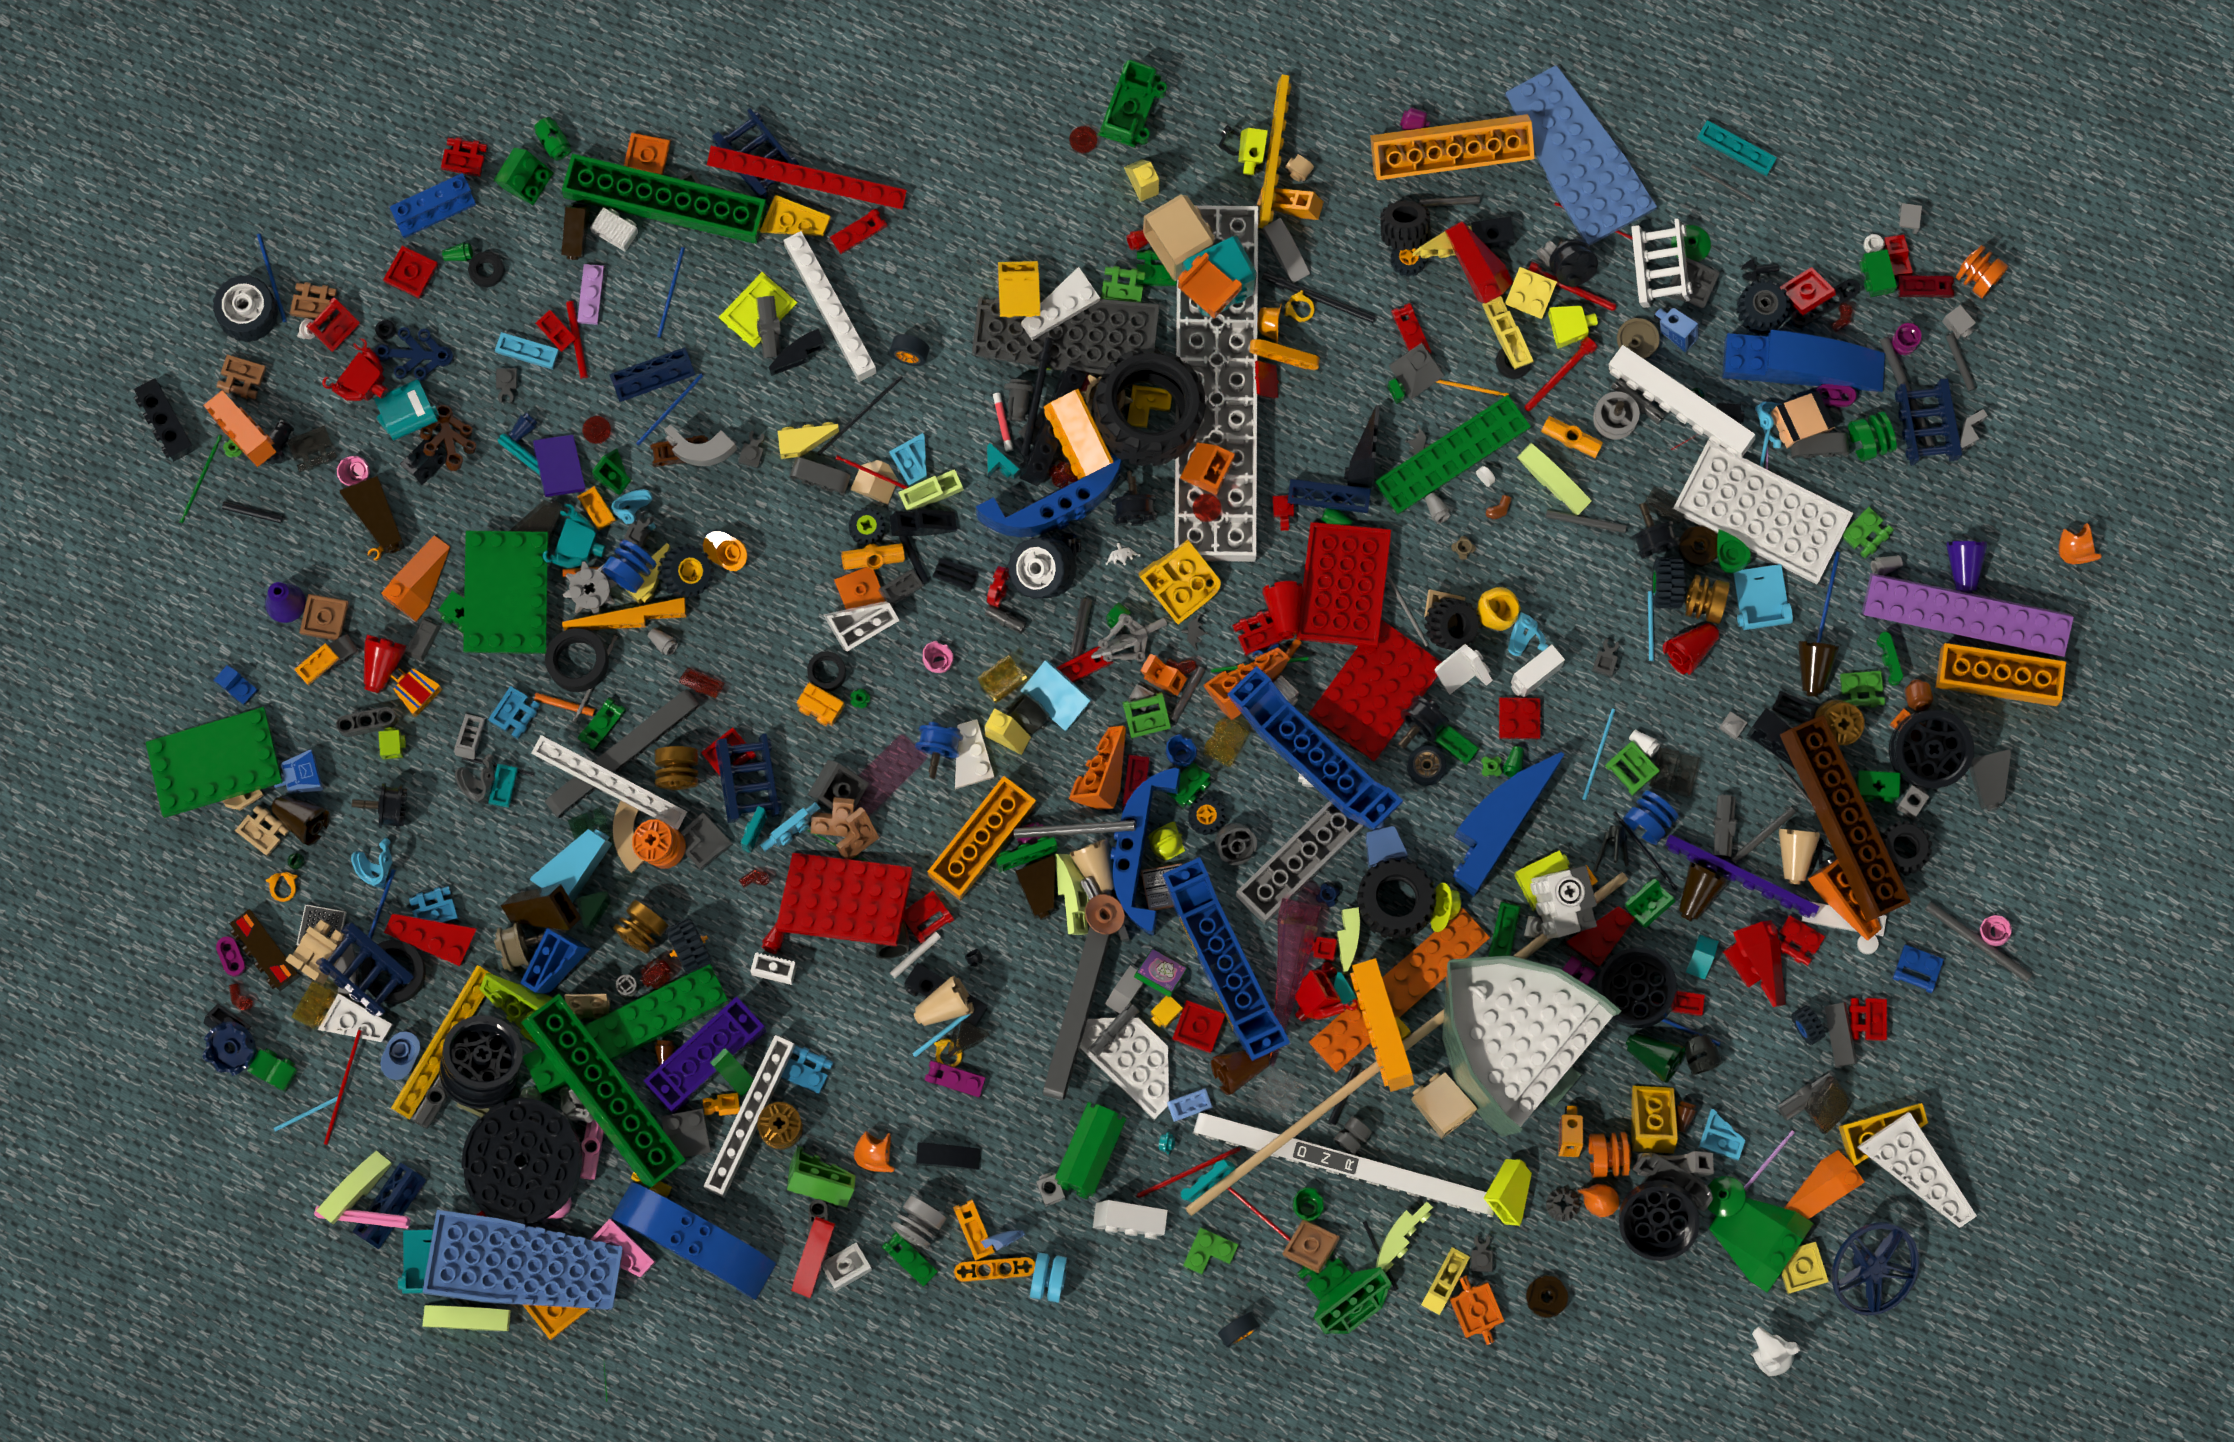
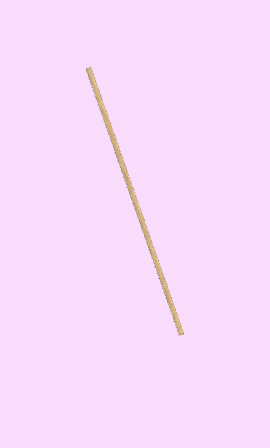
M1621 872L1594 893L1596 903L1598 904L1628 881L1627 876ZM1542 933L1513 956L1526 959L1552 938L1547 939V935ZM1444 1009L1402 1041L1405 1051L1443 1023ZM1377 1061L1371 1064L1185 1208L1189 1215L1192 1216L1380 1072L1383 1066L1378 1067Z

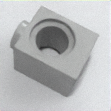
M1961 305L1946 315L1942 321L1950 332L1953 331L1952 334L1957 340L1962 336L1965 339L1974 331L1972 328L1976 324Z
M1912 785L1896 809L1914 820L1929 796L1923 788ZM1909 797L1917 798L1918 805H1912L1909 802Z
M1044 1174L1039 1177V1181H1036L1045 1207L1065 1200L1062 1188L1057 1184L1058 1181L1055 1180L1056 1174ZM1045 1185H1055V1192L1052 1194L1046 1193L1044 1191Z

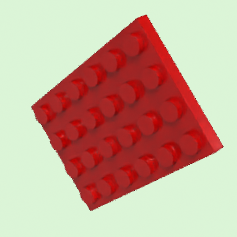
M1310 522L1297 640L1378 648L1391 540L1390 529Z
M1381 620L1378 648L1358 646L1308 713V716L1375 762L1404 723L1400 712L1403 709L1409 708L1412 704L1411 699L1414 696H1424L1438 677L1435 668L1442 662Z
M792 853L776 930L778 932L897 946L913 868Z

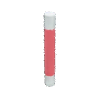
M1001 393L993 394L1005 451H1013Z

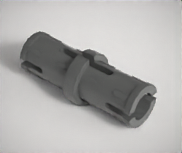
M989 605L985 612V616L999 622L1002 627L1011 628L1019 634L1022 633L1026 626V622L1011 615V612H1005L995 606Z

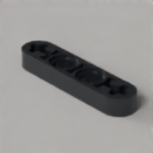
M1848 279L1834 287L1835 293L1839 297L1838 303H1831L1828 299L1820 304L1822 306L1821 313L1809 311L1810 315L1805 316L1804 322L1801 320L1796 321L1797 314L1802 316L1796 309L1791 316L1792 324L1797 328L1805 327L1858 295L1860 284L1854 279ZM1848 284L1855 286L1854 293L1848 291L1844 295L1846 298H1844L1842 292L1847 289Z

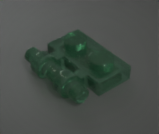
M601 808L593 810L595 818L589 820L587 813L567 820L575 840L588 829L594 831L592 827L598 825L600 831L610 837L608 839L612 843L610 848L615 846L612 840L613 834L611 831L609 832L606 824L607 818L602 814Z

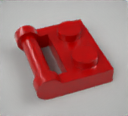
M334 297L329 301L330 304L312 323L309 322L306 325V328L332 352L360 324ZM337 309L340 313L321 332L318 329L319 326Z
M733 727L718 738H726L727 744L731 746L747 744ZM715 741L703 750L701 754L720 776ZM753 751L745 752L731 764L734 766L743 765L749 759L755 758L756 755Z
M931 891L907 908L903 916L906 925L920 944L925 942V938L946 923L950 924L954 921V918L934 891ZM938 912L942 913L943 916L921 932L917 929V927Z

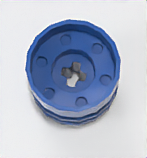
M622 540L619 544L621 548H616L614 551L620 559L610 556L603 565L602 570L621 587L636 593L644 583L639 573L649 576L651 573L649 569L653 570L657 564L644 549L632 542Z
M1646 790L1641 795L1642 798L1636 801L1639 808L1632 807L1623 819L1633 831L1638 825H1641L1647 830L1642 838L1656 845L1666 834L1662 826L1670 828L1672 822H1675L1679 816L1667 801L1655 793Z

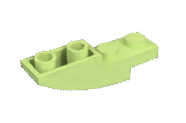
M1055 854L1058 895H1065L1068 934H1088L1085 908L1089 898L1081 885V880L1084 879V876L1069 854Z
M1428 1202L1413 1216L1406 1210L1395 1222L1381 1246L1376 1268L1381 1267L1386 1273L1394 1265L1391 1261L1396 1256L1400 1259L1408 1251L1406 1246L1410 1242L1404 1236L1406 1235L1409 1238L1417 1230L1414 1226L1419 1221L1424 1223L1431 1216L1429 1211L1433 1207Z

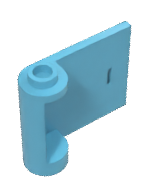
M1781 564L1744 569L1733 573L1740 612L1737 615L1739 627L1742 626L1743 630L1791 624L1793 622L1792 609L1787 602Z

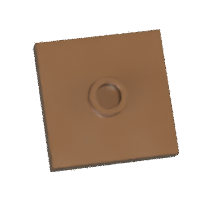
M308 594L299 633L301 635L334 641L340 638L349 602Z
M1302 1220L1282 1254L1284 1257L1320 1274L1338 1244L1340 1237L1309 1221Z

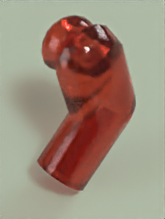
M1846 303L1839 306L1840 318L1831 324L1835 332H1838L1851 322L1853 309Z
M1169 658L1165 664L1178 669L1183 675L1193 672L1197 667V663L1193 659H1187L1178 663Z
M752 870L738 881L745 888L751 883L765 886L769 883L770 879L767 873Z
M239 984L229 985L232 1004L240 1010L251 1009L253 1001L251 998H245L241 995Z

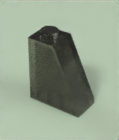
M543 500L509 531L548 532L549 548L563 517L560 514V511H564L563 507H561L562 504L555 500H550V502Z

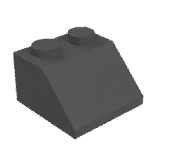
M827 760L808 796L833 810L834 797L854 799L855 809L869 783L840 763Z
M703 1109L661 1116L665 1134L683 1157L711 1153Z

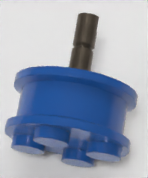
M929 722L928 725L919 727L921 736L920 741L915 744V748L924 753L932 754L928 773H930L929 778L935 780L940 756L958 758L960 752L957 749L959 741L963 740V735L958 728H944L939 723Z

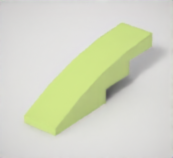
M1532 443L1517 456L1531 474L1543 486H1546L1555 497L1563 501L1575 515H1579L1591 502L1590 498Z
M375 1151L340 1183L316 1211L334 1225L346 1209H351L362 1195L366 1196L392 1163Z
M425 1305L423 1326L480 1331H509L511 1310Z

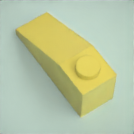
M668 543L652 556L657 565L653 570L649 569L650 575L645 576L639 573L644 580L636 593L626 590L639 605L643 602L648 603L654 597L653 593L660 580L658 575H661L660 571H657L658 566H662V563L659 561L661 558H665L664 554L671 549Z
M1453 1247L1450 1249L1421 1304L1422 1306L1440 1315L1470 1259L1468 1255Z

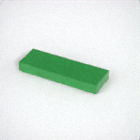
M1500 902L1488 957L1510 956L1521 906Z
M724 1048L710 1064L742 1097L750 1089L754 1079L732 1054Z

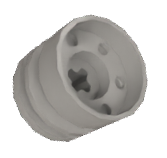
M909 1196L903 1206V1209L909 1214L908 1217L898 1214L897 1218L903 1222V1225L893 1222L891 1227L902 1238L913 1245L928 1249L931 1244L924 1237L934 1240L935 1236L929 1229L933 1228L940 1231L947 1218L923 1201Z

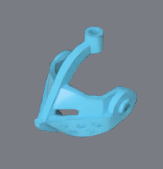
M1762 402L1755 407L1760 420V427L1763 428L1765 435L1766 430L1771 429L1774 424L1772 416L1768 413H1770L1772 407L1780 405L1779 403ZM1770 431L1769 440L1773 442V447L1781 448V439L1776 438Z
M645 489L628 492L613 501L610 511L619 519H622L625 524H632L636 519V511L648 505L652 501L653 496L650 491ZM652 523L647 528L652 531L656 526Z
M1522 612L1519 613L1508 645V651L1512 655L1521 656L1528 642L1535 634L1540 641L1537 649L1544 651L1548 648L1549 645L1545 644L1546 638L1538 628L1537 621ZM1525 628L1528 629V632H1527L1526 635L1524 634Z
M384 838L379 843V846L383 849V852L379 855L380 865L371 863L366 855L360 851L353 852L351 856V862L357 875L367 884L381 889L385 887V881L393 863L388 847L391 842L388 838ZM372 872H375V873H376L377 875H379V876L376 878V877L372 874Z

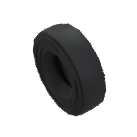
M486 251L476 254L469 262L468 267L471 280L476 285L485 288L498 284L503 278L505 270L499 256ZM490 263L494 267V272L490 276H482L479 273L480 265Z
M1503 348L1498 351L1496 366L1503 376L1510 379H1519L1530 371L1532 363L1517 369L1511 368L1506 363L1507 355Z

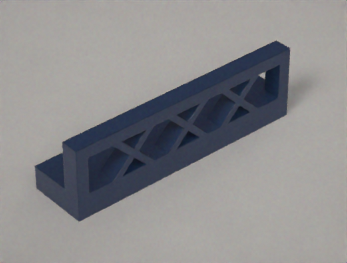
M684 347L609 375L619 402L695 376V372Z
M1290 479L1287 503L1368 513L1371 489ZM1292 495L1302 496V498H1293ZM1314 498L1323 499V500H1322V501H1316ZM1354 503L1365 504V507L1356 506Z
M400 1162L367 1211L375 1212L380 1207L378 1213L402 1216L426 1182V1179ZM405 1170L406 1173L404 1174L402 1179H399V1176ZM393 1189L391 1195L387 1197L388 1192ZM358 1223L352 1232L379 1250L394 1227ZM366 1225H368V1228L366 1229L364 1234H362V1230Z

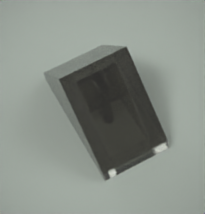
M961 1021L953 1029L948 1051L949 1058L982 1043L990 1036L989 1032Z

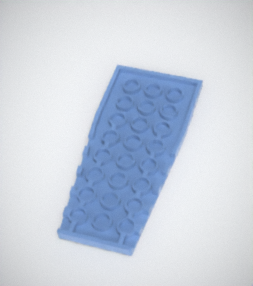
M1553 66L1506 92L1505 96L1509 100L1516 116L1528 114L1532 121L1534 151L1538 157L1537 160L1540 166L1543 167L1557 199L1582 239L1589 246L1656 210L1657 206L1627 158L1557 66Z
M437 1210L423 1294L485 1303L612 1310L623 1248L622 1246L618 1247L601 1241L587 1240L579 1236L565 1235V1233L561 1232L556 1233L539 1227L534 1228L499 1218Z

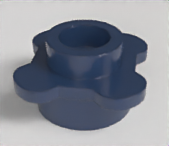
M1322 884L1320 887L1321 891L1316 896V900L1319 903L1327 904L1328 907H1333L1340 891L1337 888L1328 886V884Z

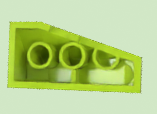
M487 972L480 986V991L496 1007H500L508 1015L506 1018L510 1022L514 1021L522 1029L520 1033L525 1038L538 1045L521 1022L550 1001L552 997L542 993H535L525 986Z

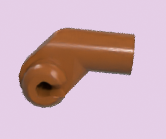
M1502 495L1499 505L1486 509V516L1491 519L1504 517L1507 514L1512 498Z

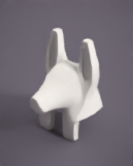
M1760 1326L1757 1327L1752 1333L1759 1347L1751 1353L1755 1362L1768 1376H1777L1785 1373L1791 1368L1794 1354L1800 1351L1799 1345L1796 1342H1787L1778 1335H1772Z

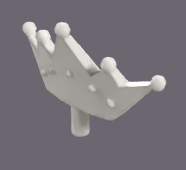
M1117 543L1118 550L1111 552L1105 564L1108 565L1111 561L1116 564V561L1119 560L1123 565H1126L1127 557L1132 560L1133 555L1140 557V554H1137L1129 547L1121 548V544Z

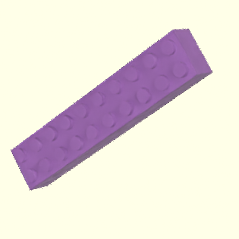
M1870 573L1862 614L1865 616L2065 657L2074 618L2071 614L1874 573Z

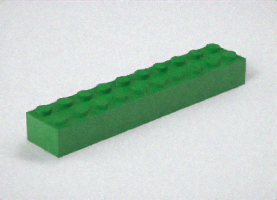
M576 154L571 155L561 190L565 199L607 209L611 208L615 211L753 244L758 242L767 210L765 199Z
M709 964L584 1027L609 1060L614 1062L729 1004V1001ZM541 1048L522 1056L542 1097L567 1085Z
M560 994L521 1022L647 1189L654 1186L686 1161Z

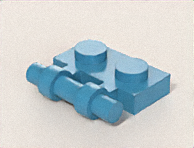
M510 686L488 720L505 732L510 725L513 726L515 729L511 735L518 739L521 733H525L527 730L526 726L531 718L536 716V711L540 704L533 701L530 707L527 706L525 703L528 700V696ZM520 710H522L525 714L520 722H518L515 718Z
M449 886L444 888L437 887L434 888V891L425 894L421 892L416 894L415 897L409 898L411 906L416 904L420 906L419 909L412 911L413 916L443 923L458 920L453 899L444 901L443 896L451 894ZM437 898L438 903L426 906V901Z
M795 1046L793 1053L798 1055L799 1059L798 1061L789 1059L781 1078L816 1094H820L828 1077L821 1070L823 1067L831 1070L834 1062L828 1060L822 1054L819 1056L810 1052V1049L806 1047ZM805 1060L816 1063L815 1069L804 1065Z

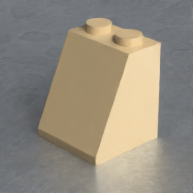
M1446 1072L1442 1075L1439 1073L1429 1079L1430 1084L1425 1088L1422 1085L1412 1092L1414 1096L1411 1099L1441 1139L1472 1117L1477 1111L1476 1106Z

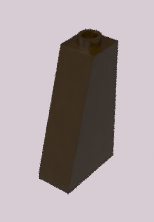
M378 476L339 490L344 501L385 554L396 553L402 547H405Z
M561 884L512 894L500 905L511 923L518 922L524 925L570 930L581 919Z

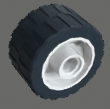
M239 275L228 279L217 289L216 295L213 298V311L221 328L229 337L237 341H257L272 331L273 326L277 322L278 306L270 289H268L264 282L249 275Z
M1050 537L1030 538L1017 545L1013 553H1011L1008 573L1012 585L1022 595L1032 599H1044L1060 596V594L1065 593L1071 587L1076 577L1077 565L1072 550L1063 541Z

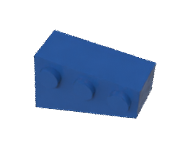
M547 928L520 983L535 993L549 994L591 948L559 929Z

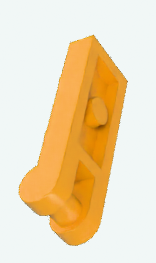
M971 1199L966 1201L967 1204L960 1207L957 1205L953 1209L973 1257L977 1261L995 1252L992 1245L985 1249L981 1241L988 1238V1235ZM970 1211L972 1217L965 1219L963 1214Z

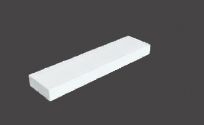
M1812 902L1820 906L1815 917L1810 916V918L1802 916L1801 922L1857 932L1830 905ZM1885 915L1878 917L1881 930L1875 934L1876 936H1884Z

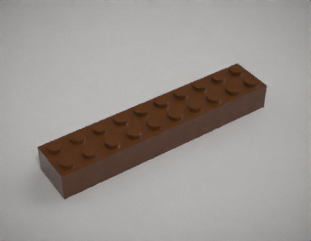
M1824 715L1780 734L1866 921L1869 922L1911 903Z

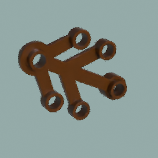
M439 405L436 407L440 415L436 417L437 422L422 428L420 437L424 440L431 439L433 430L439 424H441L442 430L430 442L424 445L423 452L427 456H433L438 445L444 440L448 455L446 466L451 471H457L462 466L463 457L456 453L453 440L463 446L465 453L473 454L476 449V443L466 439L471 436L473 429L470 425L454 418L449 406ZM450 425H452V426H454L455 428L459 429V430H460V432H459L460 434H458V433L455 432L454 430L450 429Z

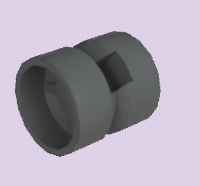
M1351 1116L1344 1125L1345 1130H1340L1333 1140L1349 1154L1355 1155L1362 1147L1361 1142H1366L1372 1131L1357 1118Z

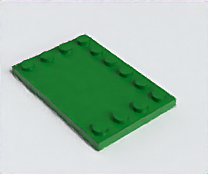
M466 531L464 653L546 654L547 562L543 559V553L548 551V532Z
M264 707L145 742L160 809L164 818L283 783Z

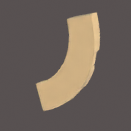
M620 801L613 821V839L622 863L632 874L644 862L634 853L632 847L634 824L639 810Z

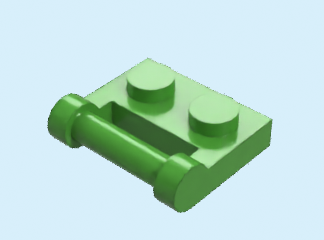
M1162 692L1157 693L1153 697L1133 702H1122L1131 738L1171 729ZM1155 704L1159 705V710L1132 716L1131 710Z
M1633 741L1605 765L1608 770H1612L1624 783L1632 796L1660 772ZM1619 761H1622L1639 779L1636 784L1617 765Z

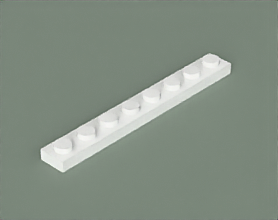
M542 735L539 737L531 753L677 830L687 814V811Z

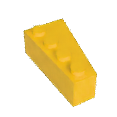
M1914 1104L1838 1126L1848 1160L1856 1166L1869 1158L1857 1147L1907 1112L1911 1113L1920 1128L1928 1124L1923 1104Z

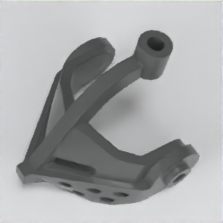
M487 754L482 760L487 768L481 771V780L475 779L470 771L464 767H460L455 771V779L463 794L469 799L482 804H488L490 791L495 781L492 764L494 757L491 754ZM477 787H478L480 790H482L483 792H482V793H479V792L476 790Z

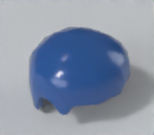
M1178 734L1168 740L1166 756L1173 765L1179 767L1189 766L1196 759L1197 748L1192 739H1187L1182 734ZM1181 750L1187 752L1185 754L1176 756L1177 753Z

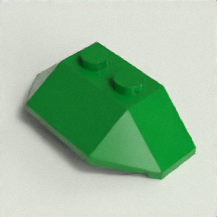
M1381 1267L1355 1272L1321 1298L1313 1318L1324 1334H1349L1382 1309L1388 1289H1390L1392 1283Z

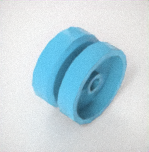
M1038 1252L1030 1298L1041 1300L1045 1287H1047L1048 1301L1059 1303L1061 1291L1064 1290L1067 1257L1056 1256L1053 1260L1052 1268H1049V1254Z

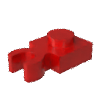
M1307 937L1302 938L1303 942L1309 943V947L1307 949L1300 948L1301 953L1310 954L1314 952V958L1335 961L1338 945L1337 939L1317 937L1316 942H1312Z

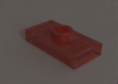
M690 668L685 670L679 680L680 684L715 699L721 693L725 684Z

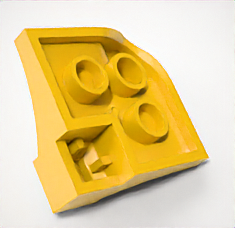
M1188 539L1138 573L1139 577L1178 625L1208 602L1218 592L1221 585L1218 576ZM1212 579V585H1206V581Z

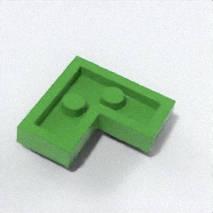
M1200 1228L1183 1266L1202 1275L1210 1256L1230 1264L1238 1244Z

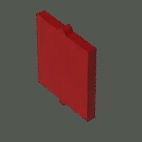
M1255 361L1257 394L1278 398L1276 365Z

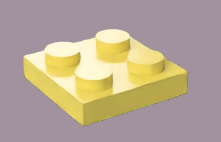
M1519 267L1505 305L1542 319L1557 281Z
M1816 1242L1799 1246L1781 1272L1788 1294L1829 1282Z

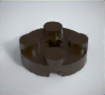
M1706 526L1688 528L1682 534L1679 541V552L1682 558L1693 566L1703 567L1712 563L1717 557L1718 536L1712 529ZM1703 542L1702 547L1704 550H1696L1694 543Z
M1542 1276L1535 1279L1528 1286L1526 1291L1527 1306L1538 1317H1555L1565 1309L1568 1302V1292L1558 1278ZM1546 1291L1550 1292V1296L1553 1297L1547 1303L1541 1298V1294H1545Z

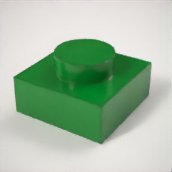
M1396 378L1388 381L1387 387L1395 403L1402 402L1404 394H1406L1402 383L1398 384Z

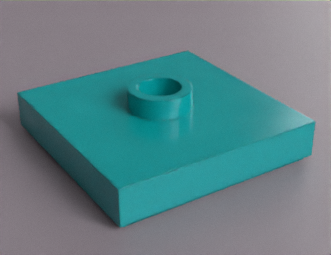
M760 806L757 807L751 821L747 823L744 830L745 834L740 842L743 851L751 853L767 820L766 811Z

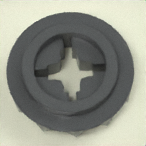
M1566 1188L1555 1189L1547 1197L1546 1209L1553 1219L1565 1222L1574 1218L1578 1213L1579 1200L1573 1191ZM1564 1196L1565 1203L1572 1206L1565 1207L1562 1213L1561 1207L1554 1203L1561 1202Z

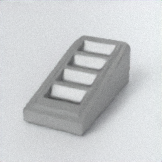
M465 714L455 745L456 756L475 759L486 718ZM468 720L480 722L478 728L468 726ZM466 730H467V731H471V732H476V735H475V734L466 733ZM463 739L472 740L474 742L464 741Z

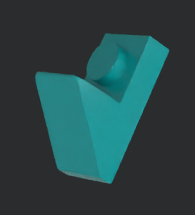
M991 443L987 445L988 478L1000 467V472L1005 477L1015 479L1020 474L1019 468Z

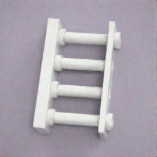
M1675 219V228L1648 233L1643 231L1639 225L1632 226L1640 305L1643 308L1651 307V300L1653 298L1681 293L1686 301H1690V294H1693L1692 283L1688 281L1684 237L1687 236L1685 224L1683 225L1679 219ZM1673 236L1677 238V247L1650 252L1645 250V243L1649 240ZM1675 255L1679 257V266L1653 271L1647 269V262L1651 259ZM1678 274L1681 276L1680 286L1655 290L1649 288V281L1651 279Z

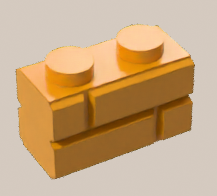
M810 682L797 700V706L800 707L799 711L806 716L812 714L817 717L816 721L824 726L828 724L833 726L845 707L843 701Z

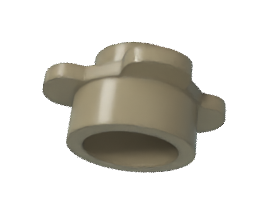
M1461 536L1457 543L1452 544L1451 549L1459 555L1461 560H1465L1467 555L1475 552L1476 547L1466 536Z

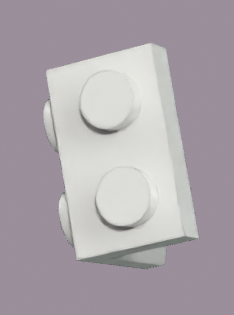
M1466 644L1435 668L1437 676L1449 694L1453 693L1474 676L1486 686L1493 681L1489 675L1490 669L1482 662L1484 659L1477 650L1473 651Z

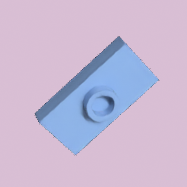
M1206 1088L1167 1102L1174 1122L1213 1108Z

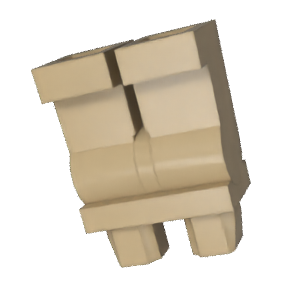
M320 920L314 928L309 926L299 946L285 960L321 984L325 983L329 975L322 973L318 969L319 965L315 962L322 957L327 960L345 939L344 934L338 930H335L330 938L326 935L332 926L323 920Z

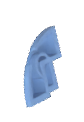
M1023 1230L1007 1231L993 1235L981 1241L985 1249L993 1245L996 1251L1023 1237L1025 1232Z

